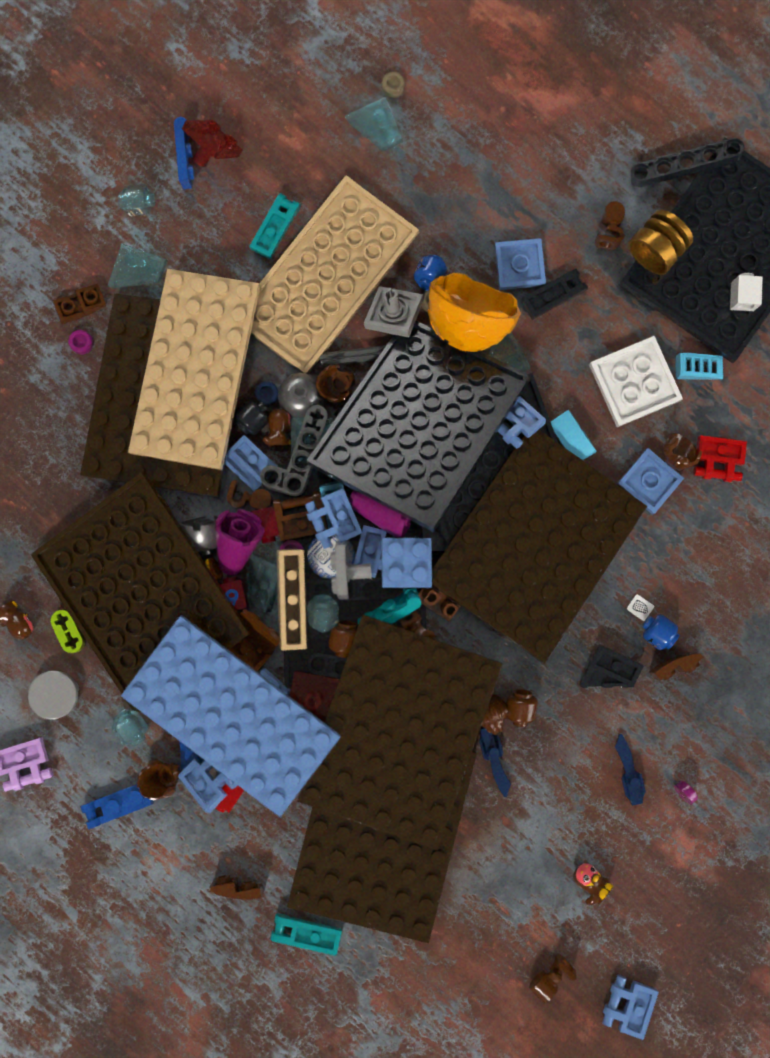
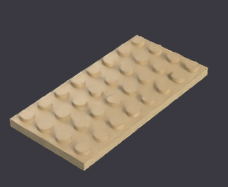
M345 176L259 283L260 291L251 335L301 373L308 374L319 361L320 356L327 351L419 234V229L348 176Z
M167 269L128 453L223 470L260 291L259 283Z

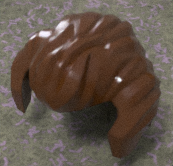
M338 364L327 366L316 379V389L323 399L329 402H344L353 394L350 388L355 384L354 374L349 371H338V368H340Z
M671 434L663 445L664 460L674 470L681 471L698 464L701 459L702 451L700 450L697 454L695 445L688 438H684L680 434Z
M492 693L481 725L486 728L487 732L493 735L503 731V722L508 715L507 705L498 695Z
M158 759L150 761L138 775L137 787L141 795L150 800H159L172 796L176 791V785L179 780L178 775L182 772L180 771V765L163 763Z

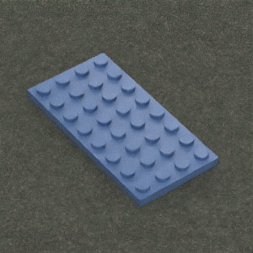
M183 615L178 618L121 695V697L279 817H281L341 736Z

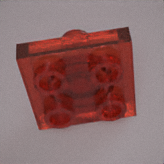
M210 119L185 121L181 128L200 145L193 160L201 167L207 166L211 156L215 159L239 158L243 151L237 145L238 142L235 138L222 132L220 125Z
M295 671L290 697L325 723L340 679Z

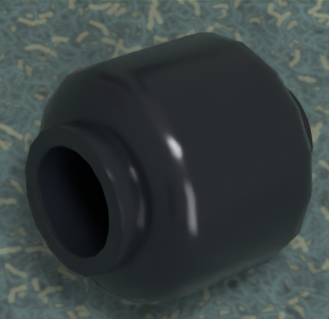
M248 400L235 412L236 420L234 423L246 435L249 433L256 435L268 424L269 418L266 414L269 410L260 401L256 404L254 401Z

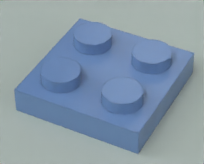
M541 238L495 242L499 290L542 287L546 285Z
M647 448L618 481L617 485L647 505L646 510L653 515L684 478Z
M431 538L381 539L382 588L432 587Z

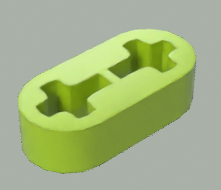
M59 610L53 613L51 625L61 647L68 653L80 652L85 646V637L68 611ZM60 615L68 617V620L65 622L68 630H66L64 625L58 624V621L61 620ZM68 633L71 634L72 638H78L76 648L68 645L71 641Z

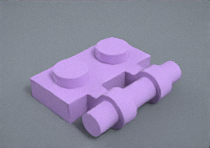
M43 737L0 750V776L8 773L10 778L9 781L3 782L5 792L13 789L18 791L23 789L25 785L32 783L40 784L45 782V779L53 777L51 768L42 770L40 767V763L49 760ZM30 767L31 774L21 777L19 770Z

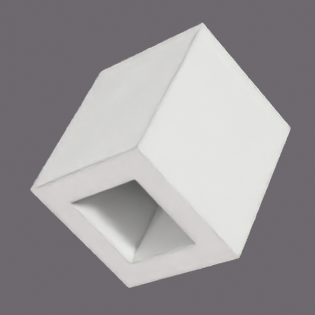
M742 273L731 282L730 310L754 311L762 304L761 276H754L753 273Z

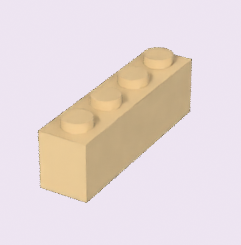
M277 550L279 647L281 650L306 649L304 550Z

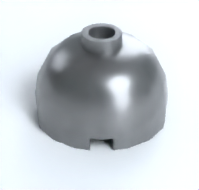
M301 372L291 374L284 379L279 387L278 400L280 407L286 410L294 420H304L308 408L313 405L324 406V399L316 389V378L310 374Z
M206 516L179 523L197 551H200V555L213 554L214 549L217 548L215 523L218 516H214V520L205 519Z

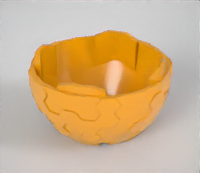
M452 273L447 276H439L429 286L428 315L433 330L442 340H448L450 346L465 352L482 351L501 342L507 334L511 333L521 314L517 305V299L511 293H505L486 284L473 281L466 274Z

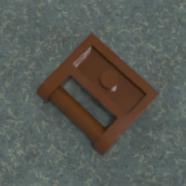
M320 490L313 491V494L285 500H280V498L273 499L281 542L317 534L312 520L309 521L306 515L309 514L308 511L283 516V510L304 506L314 501L317 510L323 508ZM325 515L320 516L327 530Z

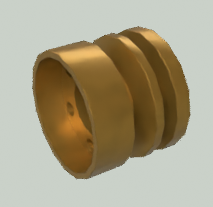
M656 210L650 219L646 221L644 228H640L629 240L628 249L636 261L645 269L658 275H665L677 261V257H681L693 243V235L688 226L679 217L666 210Z

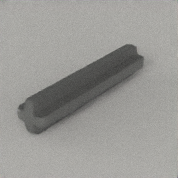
M386 345L323 353L320 356L321 366L377 360Z

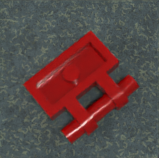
M703 435L698 436L696 449L697 454L700 450L702 451L700 460L704 461V467L695 466L693 475L702 476V479L708 480L718 478L723 479V482H741L743 473L735 472V465L742 466L745 464L747 441ZM714 462L724 463L725 469H714Z

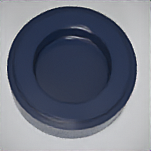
M264 381L256 387L255 396L258 402H262L264 406H270L277 402L279 391L274 383Z

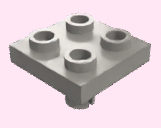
M379 286L364 321L365 329L409 337L424 301L423 294Z
M335 545V552H330L332 570H336V577H332V592L337 594L339 600L349 599L348 582L351 579H372L371 563L349 565V562L347 563L345 545Z

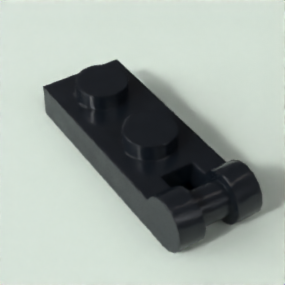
M577 268L522 297L521 302L532 320L588 290L586 283H582L579 278L580 273ZM571 282L574 288L570 289L567 283Z

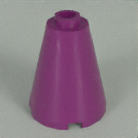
M353 490L349 503L352 504V510L395 538H404L411 526L409 519Z
M238 509L237 512L230 513V510H226L219 514L216 520L218 566L227 575H237L242 571L263 537L265 530L261 525L262 521L249 511Z

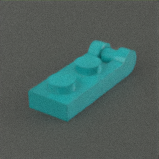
M279 193L251 242L250 249L271 260L291 222L298 214L301 203L295 200L292 202L287 199V196ZM285 208L288 211L285 214L281 212L280 209Z
M404 588L402 594L394 599L385 601L382 606L373 611L366 612L364 615L390 624L398 621L421 606L417 588Z
M282 913L275 914L274 923L276 925L275 930L271 932V941L337 956L342 928L302 920ZM285 926L292 928L291 935L284 933Z

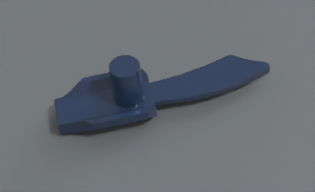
M486 728L480 729L479 744L483 758L487 761L490 760L495 782L503 796L507 797L511 783L505 775L498 758L503 755L499 736L487 732Z
M619 734L615 749L620 756L625 770V774L621 778L625 796L629 799L632 806L643 804V797L646 791L642 774L634 770L630 748L624 736Z

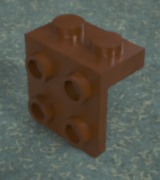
M243 609L239 615L252 633L228 650L258 672L274 653L280 643V637L276 630L263 624L255 613Z

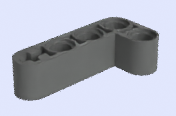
M313 405L308 408L287 470L272 465L262 469L260 479L266 488L292 497H299L304 494L313 468L308 465L305 468H299L296 466V461L300 457L308 459L324 436L328 425V415L324 407ZM320 413L322 419H318L316 423L317 430L313 428L314 420L312 416H317ZM307 435L316 437V442L313 445L309 446L303 443ZM275 472L278 474L277 481L272 484L267 483V474ZM294 479L299 480L301 487L296 491H291L288 488L290 481Z

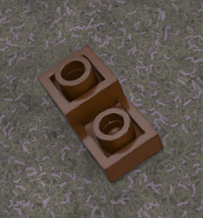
M98 284L77 289L73 295L53 300L61 325L106 307Z
M701 653L679 655L659 664L649 673L655 680L664 679L666 681L676 673L675 668L679 672L685 673L687 671L689 673L699 667V661L704 657Z
M230 875L216 877V881H213L210 885V892L232 899L262 898L264 893L262 882L256 883L255 880L246 881L238 887L237 877L230 878Z

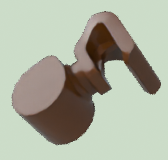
M610 202L601 216L602 223L607 227L605 233L612 234L614 237L599 234L595 239L596 247L615 250L623 241L625 234L619 226L624 219L625 208L620 202Z
M233 480L231 482L227 501L233 508H243L246 506V503H249L254 510L272 506V496L265 489L255 490L252 494L244 491L239 500L234 499L239 481Z
M416 610L398 620L402 627L407 630L410 629L427 637L436 638L433 631L425 629L420 623L422 618Z
M558 953L555 955L550 972L546 973L544 970H541L532 979L529 988L543 1003H547L557 993V983L562 981V975L565 974L571 981H574L577 978L576 970Z

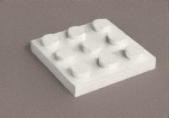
M655 336L599 358L589 364L616 427L625 425L683 400Z

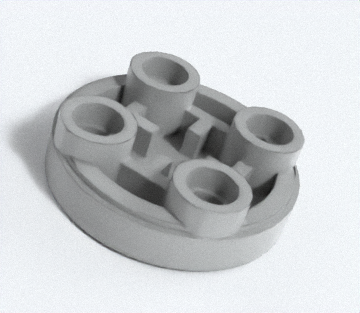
M44 672L38 675L29 687V705L38 716L44 719L52 720L65 717L77 704L79 685L65 672Z

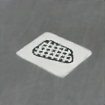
M637 594L627 607V610L645 621L653 610L654 605Z

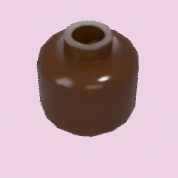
M340 620L338 624H334L331 627L329 648L336 652V656L341 658L348 657L358 628L357 623Z
M516 689L507 696V718L515 726L525 727L527 723H532L536 720L538 700L532 695L531 691Z

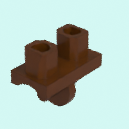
M433 586L431 588H421L418 591L421 603L448 622L460 608L458 603Z

